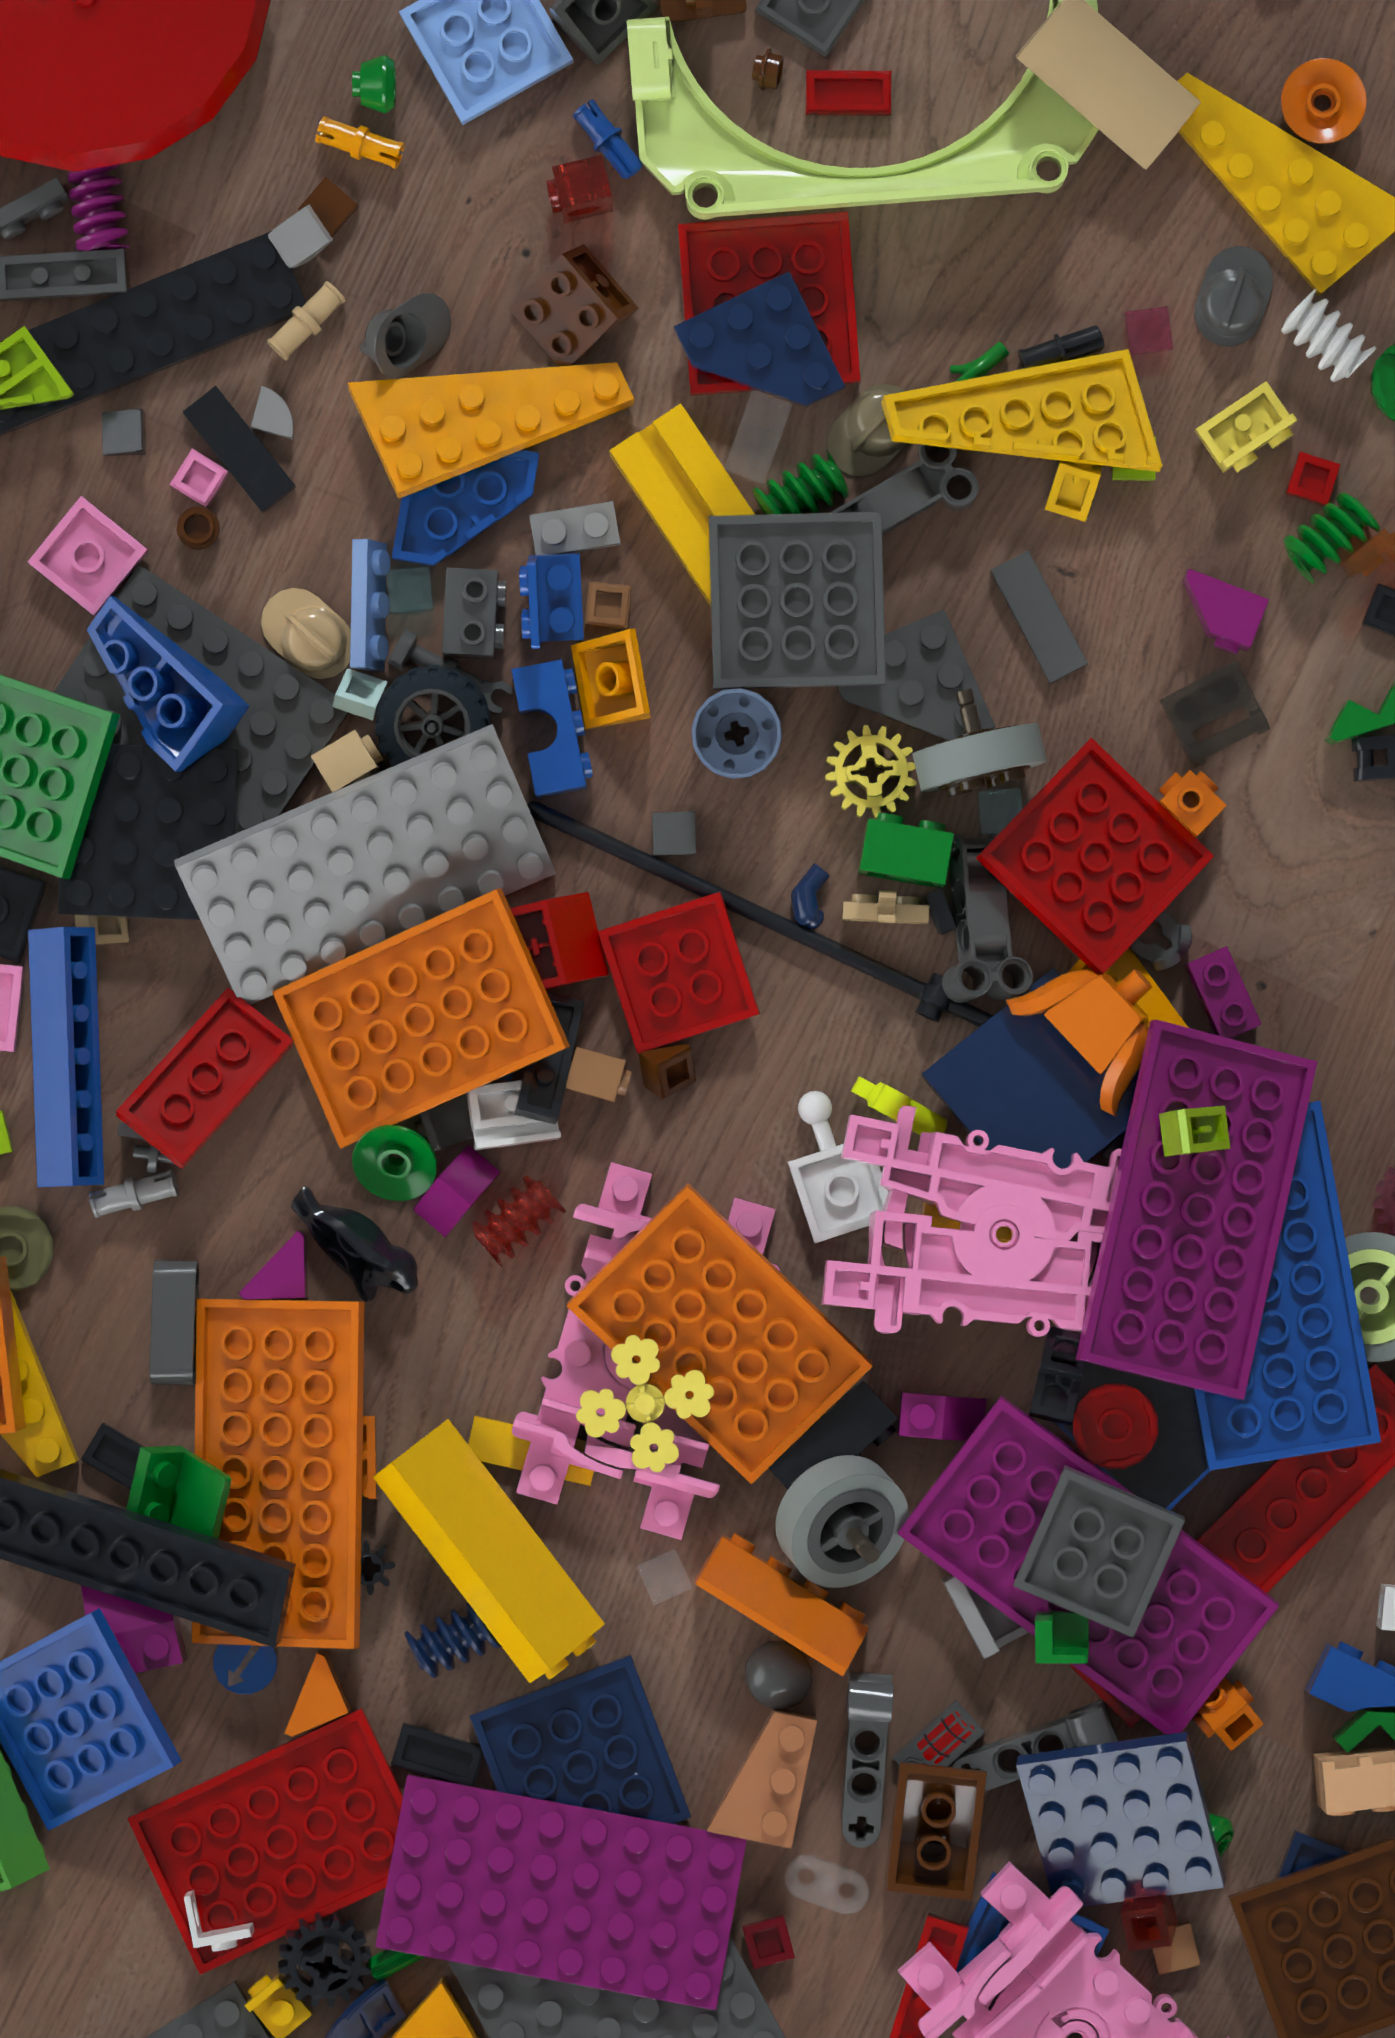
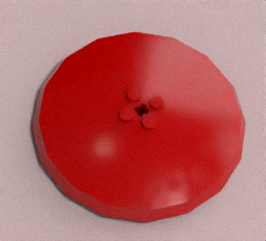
M0 0V156L72 172L150 159L214 119L257 60L271 0Z

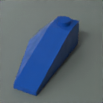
M110 596L87 628L109 673H114L126 695L123 699L128 709L134 710L144 729L141 733L146 743L175 772H181L224 742L250 707L220 677L115 596Z

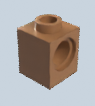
M576 1047L565 1089L615 1102L617 1094L626 1096L632 1071L625 1070L626 1060Z

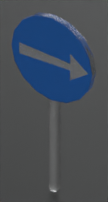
M178 1617L179 1623L192 1631V1621ZM211 1644L217 1648L213 1656L214 1672L217 1680L227 1690L236 1694L251 1695L263 1690L272 1681L277 1670V1656L273 1647Z

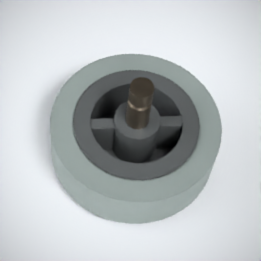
M837 1456L812 1466L789 1487L778 1508L775 1524L776 1536L782 1551L809 1581L830 1588L848 1587L871 1578L894 1558L904 1541L897 1532L909 1517V1507L903 1492L878 1464L860 1456Z

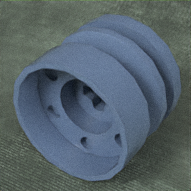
M742 688L722 690L709 697L696 712L691 728L693 748L700 761L715 774L731 779L751 777L766 769L777 756L782 741L781 720L773 705L760 694ZM738 721L740 727L748 726L750 734L744 737V744L741 746H737L734 740L727 741L725 733L731 730L730 723Z

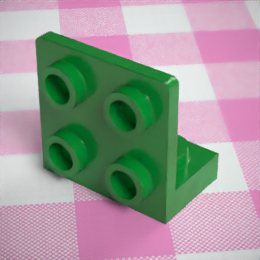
M183 1446L140 1447L126 1510L218 1539L232 1479L229 1475Z

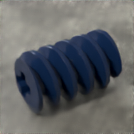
M466 1602L467 1616L462 1617L455 1609L450 1610L451 1624L449 1625L437 1616L435 1617L436 1631L431 1632L422 1623L419 1625V1639H416L409 1631L404 1633L421 1670H425L432 1678L439 1676V1662L449 1671L455 1668L454 1655L465 1664L470 1662V1648L480 1656L485 1655V1640L496 1649L501 1647L468 1602Z

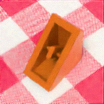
M319 1650L316 1653L284 1734L293 1737L347 1714L351 1710L327 1652Z

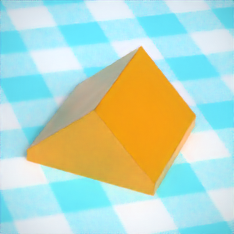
M627 629L571 645L585 729L651 718L636 629Z

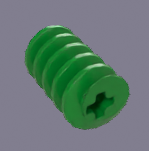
M826 450L828 461H825L818 454L812 455V470L804 463H798L796 465L798 478L794 477L787 470L783 471L781 474L782 487L773 479L767 480V495L759 488H753L752 494L763 515L803 514L805 507L812 513H819L817 501L820 499L830 507L834 506L832 494L834 491H837L845 499L848 498L849 493L845 479L828 450Z
M1346 493L1337 495L1338 507L1332 503H1327L1324 506L1323 512L1325 517L1319 514L1311 516L1310 523L1312 528L1300 525L1296 530L1299 539L1292 535H1287L1283 540L1291 562L1310 583H1315L1311 574L1313 568L1324 575L1328 573L1324 562L1326 558L1337 564L1341 562L1337 551L1338 548L1341 547L1351 554L1354 552L1351 542L1353 536L1364 543L1368 541L1364 531L1366 526L1376 532H1379L1381 529L1371 512L1357 498H1353Z

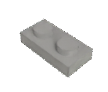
M613 501L529 515L536 555L575 553L621 545Z

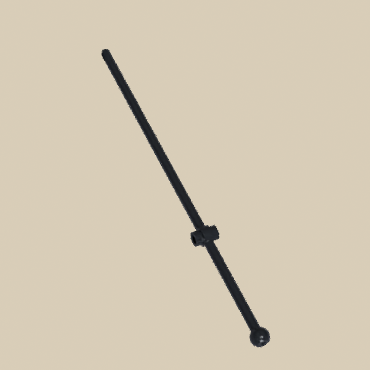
M536 801L527 804L534 819L700 897L721 892L728 910L916 997L920 1003L915 1012L929 1020L939 1023L943 1012H946L980 1027L994 1016L966 1002L958 1003L949 999L943 990V976L933 973L929 983L919 981Z

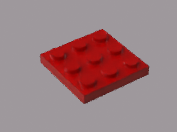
M721 892L598 931L637 1054L760 1014Z

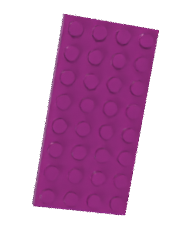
M1157 1019L1150 1021L1076 1360L1244 1400L1318 1061ZM1225 1106L1231 1149L1164 1157L1159 1113L1190 1108Z
M1001 1395L909 1515L897 1534L1035 1636L1036 1611L1070 1610L1014 1587L1013 1583L1064 1466L1066 1465L1126 1492L1133 1493ZM1181 1530L1134 1637L1132 1638L1089 1619L1088 1663L1072 1665L1164 1734L1181 1733L1277 1610L1279 1602Z
M407 1775L375 1947L716 2011L747 1839L707 1832V1830Z

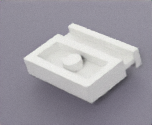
M521 1080L483 1085L466 1093L475 1151L558 1140L561 1138L558 1121L554 1125L514 1115Z

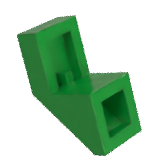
M1395 680L1377 714L1351 700L1346 701L1325 742L1334 745L1393 725L1395 723Z
M1361 1709L1331 1737L1348 1753L1379 1725L1395 1743V1709Z

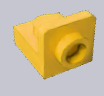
M1059 461L1045 510L1086 522L1101 476L1102 465Z
M280 1973L272 1980L266 1974L247 1990L251 1997L244 2005L249 2012L253 2010L275 2038H285L313 2014V2011L303 1999L298 2001L295 1998L294 1988L286 1989L284 1987V1976Z

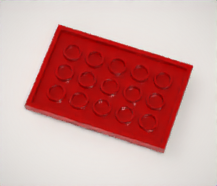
M361 1707L133 1814L127 1820L198 1973L202 1975L285 1936V1932L288 1929L293 1931L299 1929V1919L301 1918L310 1924L314 1922L315 1913L320 1912L323 1918L386 1888L403 1793L364 1709ZM194 1890L202 1933L253 1923L255 1930L253 1935L248 1938L238 1939V1946L227 1950L212 1951L211 1945L194 1948L184 1901L185 1894L188 1891Z

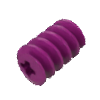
M120 164L77 172L71 171L67 175L68 182L77 185V187L70 190V199L80 202L72 207V216L83 219L76 222L73 226L76 234L85 236L78 239L75 243L78 251L125 250L130 247L117 243V239L129 234L128 229L115 227V222L126 218V212L113 210V205L124 201V196L111 193V188L122 184V179L109 176V171L120 167Z

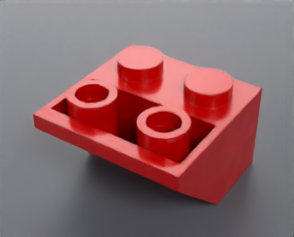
M589 892L546 899L510 908L545 990L609 975Z

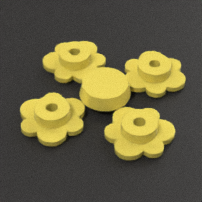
M630 1335L626 1338L625 1344H617L611 1352L612 1360L618 1364L616 1374L620 1378L629 1377L632 1383L638 1385L628 1393L626 1405L622 1400L614 1399V1394L610 1389H602L599 1393L594 1390H587L580 1397L582 1408L577 1411L576 1418L580 1423L585 1424V1430L589 1436L597 1438L602 1436L605 1431L609 1433L616 1432L620 1425L618 1420L624 1417L627 1409L629 1415L634 1420L646 1423L642 1426L640 1435H634L630 1440V1445L634 1449L632 1453L633 1464L640 1469L650 1466L653 1472H661L665 1467V1463L670 1464L677 1460L679 1449L672 1443L674 1441L673 1431L670 1429L661 1430L660 1426L652 1421L662 1414L665 1403L668 1407L676 1409L677 1415L682 1419L689 1418L691 1414L696 1417L706 1416L710 1411L708 1399L713 1397L714 1388L710 1384H705V1376L701 1371L690 1370L686 1373L685 1377L681 1374L674 1375L671 1379L672 1387L665 1392L663 1397L658 1388L645 1384L650 1378V1373L657 1372L660 1368V1361L656 1358L659 1351L658 1344L653 1339L640 1340L637 1335ZM637 1355L641 1360L634 1362L632 1360L633 1356ZM692 1391L694 1393L693 1397H686V1392ZM599 1408L604 1409L605 1413L603 1415L597 1413ZM656 1444L658 1449L653 1451L650 1449V1445Z

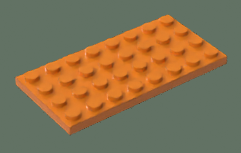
M197 1299L194 1454L223 1471L232 1479L218 1539L296 1564L282 1638L277 1646L335 1649L360 1648L365 1301ZM192 1621V1643L268 1646Z

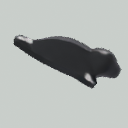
M303 1186L292 1202V1210L307 1225L321 1249L351 1278L358 1295L363 1301L369 1302L373 1300L378 1287L392 1288L403 1294H409L417 1288L419 1283L417 1262L409 1251L400 1246L392 1245L383 1231L365 1215L347 1208L322 1205L307 1186Z

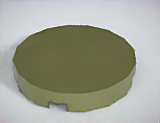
M20 1206L0 1207V1257L6 1256L11 1291H20L38 1283L49 1271L54 1257V1238L47 1223L35 1212Z

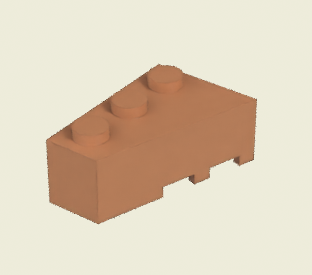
M772 1710L715 1813L709 1820L707 1832L792 1849L817 1724L816 1716L790 1710Z

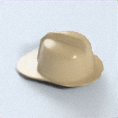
M290 588L278 592L269 599L263 609L261 619L264 637L272 648L293 667L308 677L316 679L334 677L347 668L350 663L351 629L318 596L305 589Z

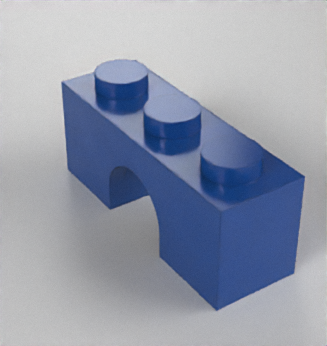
M562 659L511 669L520 714L542 712L552 717L557 724V736L551 746L541 751L527 753L536 798L587 789L585 779L592 778L593 772L589 752L580 754L577 737L584 736L585 731L581 710L572 712L569 695L577 693L573 669L564 670Z

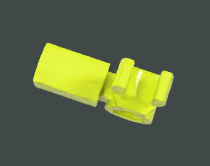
M859 1076L851 1092L866 1099L869 1107L897 1121L898 1111L901 1107H916L912 1131L918 1135H921V1132L944 1133L946 1130L947 1119L882 1082L875 1085Z

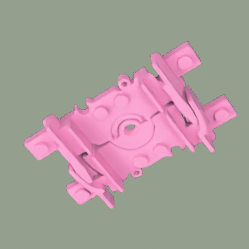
M611 1162L598 1208L586 1204H580L576 1207L573 1218L614 1229L611 1240L590 1234L581 1265L586 1278L584 1280L578 1275L570 1276L565 1282V1290L569 1295L574 1296L578 1292L570 1288L572 1281H578L581 1289L635 1236L636 1231H640L652 1219L641 1215L652 1176L651 1173ZM734 1198L728 1222L763 1255L776 1209ZM569 1309L558 1348L548 1353L549 1358H555L560 1361L562 1372L554 1379H549L545 1376L541 1377L546 1390L538 1415L522 1411L514 1419L513 1435L517 1438L531 1441L516 1493L558 1504L569 1464L618 1479L622 1478L623 1468L635 1469L633 1482L651 1486L640 1528L681 1540L694 1494L713 1498L719 1492L720 1484L679 1473L681 1463L703 1468L710 1444L665 1403L662 1414L652 1422L658 1424L661 1430L670 1429L673 1431L674 1441L672 1443L678 1447L679 1456L675 1462L665 1463V1467L661 1472H653L650 1466L640 1469L633 1464V1451H630L629 1447L630 1440L636 1429V1423L626 1421L628 1416L627 1409L624 1417L618 1420L620 1424L619 1429L614 1433L605 1431L600 1436L621 1445L620 1448L605 1443L598 1438L591 1437L588 1434L585 1454L590 1457L574 1448L580 1424L585 1426L576 1418L577 1411L582 1408L580 1397L585 1391L594 1390L599 1393L602 1389H610L614 1394V1399H620L626 1405L628 1393L638 1385L632 1383L629 1377L620 1378L616 1374L618 1364L612 1360V1350ZM599 1408L597 1410V1413L599 1415H603L605 1411L604 1409ZM651 1444L650 1449L655 1451L658 1449V1446Z

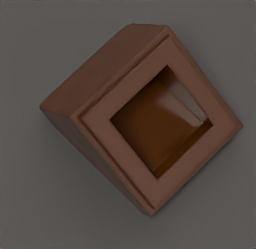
M688 1044L647 1050L639 1054L643 1084L660 1099H664L696 1081L691 1046Z

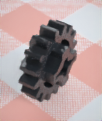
M320 1912L315 1913V1923L309 1925L306 1920L301 1918L299 1919L300 1931L298 1933L289 1929L285 1932L286 1939L290 1945H279V1956L284 1959L278 1961V1968L280 1974H286L283 1977L284 1987L289 1989L296 1986L294 1992L295 1998L298 2001L306 1995H310L311 2006L316 2007L320 1998H326L329 2007H334L336 1996L341 1995L348 2002L351 2000L349 1992L351 1987L358 1990L364 1988L360 1975H370L371 1969L368 1967L366 1960L372 1958L370 1946L364 1945L367 1942L364 1931L354 1933L355 1925L352 1919L340 1925L338 1913H333L329 1921H323ZM340 1939L347 1943L353 1955L349 1954V1950L340 1947ZM325 1956H331V1957H332V1958H327V1959L325 1960V1964H319V1963H318V1962H322V1961L324 1960V1957H325ZM296 1965L300 1966V1970L309 1972L311 1976L310 1981L301 1975Z

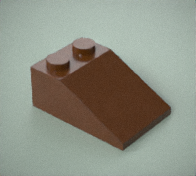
M900 1762L884 1876L886 1891L972 1901L987 1771Z

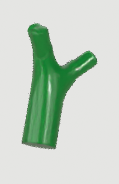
M997 342L974 361L963 365H951L950 373L963 374L956 382L987 376L996 365L1009 355V351L1001 342Z

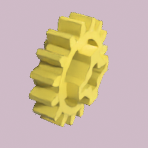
M864 725L862 736L858 738L854 732L849 730L846 733L849 743L844 745L836 741L833 746L839 753V756L827 757L826 760L827 764L835 767L834 772L825 775V781H836L837 784L830 792L831 797L842 794L845 799L841 808L846 810L851 804L857 806L856 815L860 818L864 814L865 809H871L874 819L881 812V807H886L891 814L895 813L896 806L894 800L899 799L906 803L909 797L903 791L904 787H915L917 781L908 777V772L916 770L915 763H907L906 757L912 753L913 749L911 747L903 749L898 747L902 737L899 733L891 740L885 738L886 727L884 726L880 728L877 735H871L869 726ZM876 744L890 750L897 761H887L879 755ZM860 746L861 757L856 764L843 767L848 754ZM867 761H873L875 768H882V770L891 769L879 774L876 783H869L867 776H860V774L852 775L864 770ZM900 777L898 785L893 792L882 798V786L888 779ZM845 783H856L865 790L867 800L854 795Z

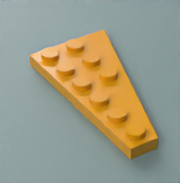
M617 362L348 382V390L398 499L634 405V397Z

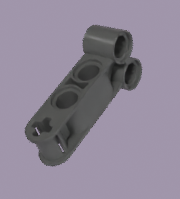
M919 444L918 462L830 513L881 512L882 535L941 501L952 510L961 511L969 508L977 497L979 484L976 476L966 468H953L957 449L948 448L950 452L949 457L944 462L934 463L926 456L925 449L928 445ZM954 479H963L970 485L971 493L965 499L956 500L948 494V483Z
M989 833L987 838L963 839L961 835L953 836L949 865L959 964L950 967L945 972L942 979V987L947 997L958 1003L968 1002L985 993L994 1000L1004 1001L1026 992L1033 982V972L1027 961L1020 957L1012 956L1006 887L976 859L982 850L997 836L996 833ZM1003 969L1012 975V988L1007 987L1002 980ZM963 971L970 974L973 979L972 990L967 989L962 983L961 976Z
M849 1671L847 1690L848 1729L841 1820L842 1832L846 1841L852 1846L861 1848L875 1843L881 1831L888 1723L892 1719L894 1684H892V1674ZM869 1730L876 1733L879 1739L872 1747L865 1748L856 1743V1736L862 1731ZM860 1773H869L876 1779L875 1784L871 1788L864 1790L855 1787L852 1780ZM858 1816L866 1817L867 1821L864 1830L861 1831L856 1830L855 1826Z
M1102 1700L1079 1707L1069 1712V1716L966 1751L956 1759L952 1767L965 1769L966 1764H970L972 1769L979 1768L981 1771H987L985 1791L1020 1779L1017 1769L1006 1768L1000 1761V1753L1005 1749H1015L1021 1755L1041 1753L1044 1751L1041 1748L1040 1740L1042 1737L1050 1734L1056 1735L1061 1739L1064 1749L1118 1742L1119 1740L1106 1704Z

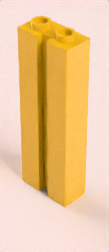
M680 403L654 420L651 425L642 431L636 432L609 450L610 457L711 607L709 516L755 514Z
M449 1419L373 1476L379 1487L529 1683L545 1674L548 1680L552 1679L569 1665L565 1659L566 1656L573 1652L578 1657L597 1642L592 1635L604 1626L605 1623Z

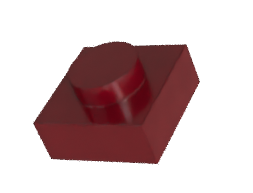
M784 1914L742 1925L753 1969L795 1958Z

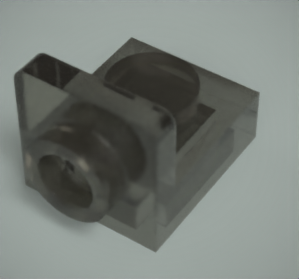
M467 1095L452 1099L420 1113L422 1120L414 1122L418 1134L431 1144L433 1152L474 1138L471 1129Z

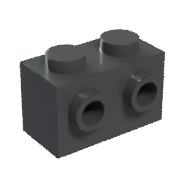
M446 567L442 654L444 657L495 660V649L504 648L505 624L497 623L498 607H506L507 581H499L498 570Z

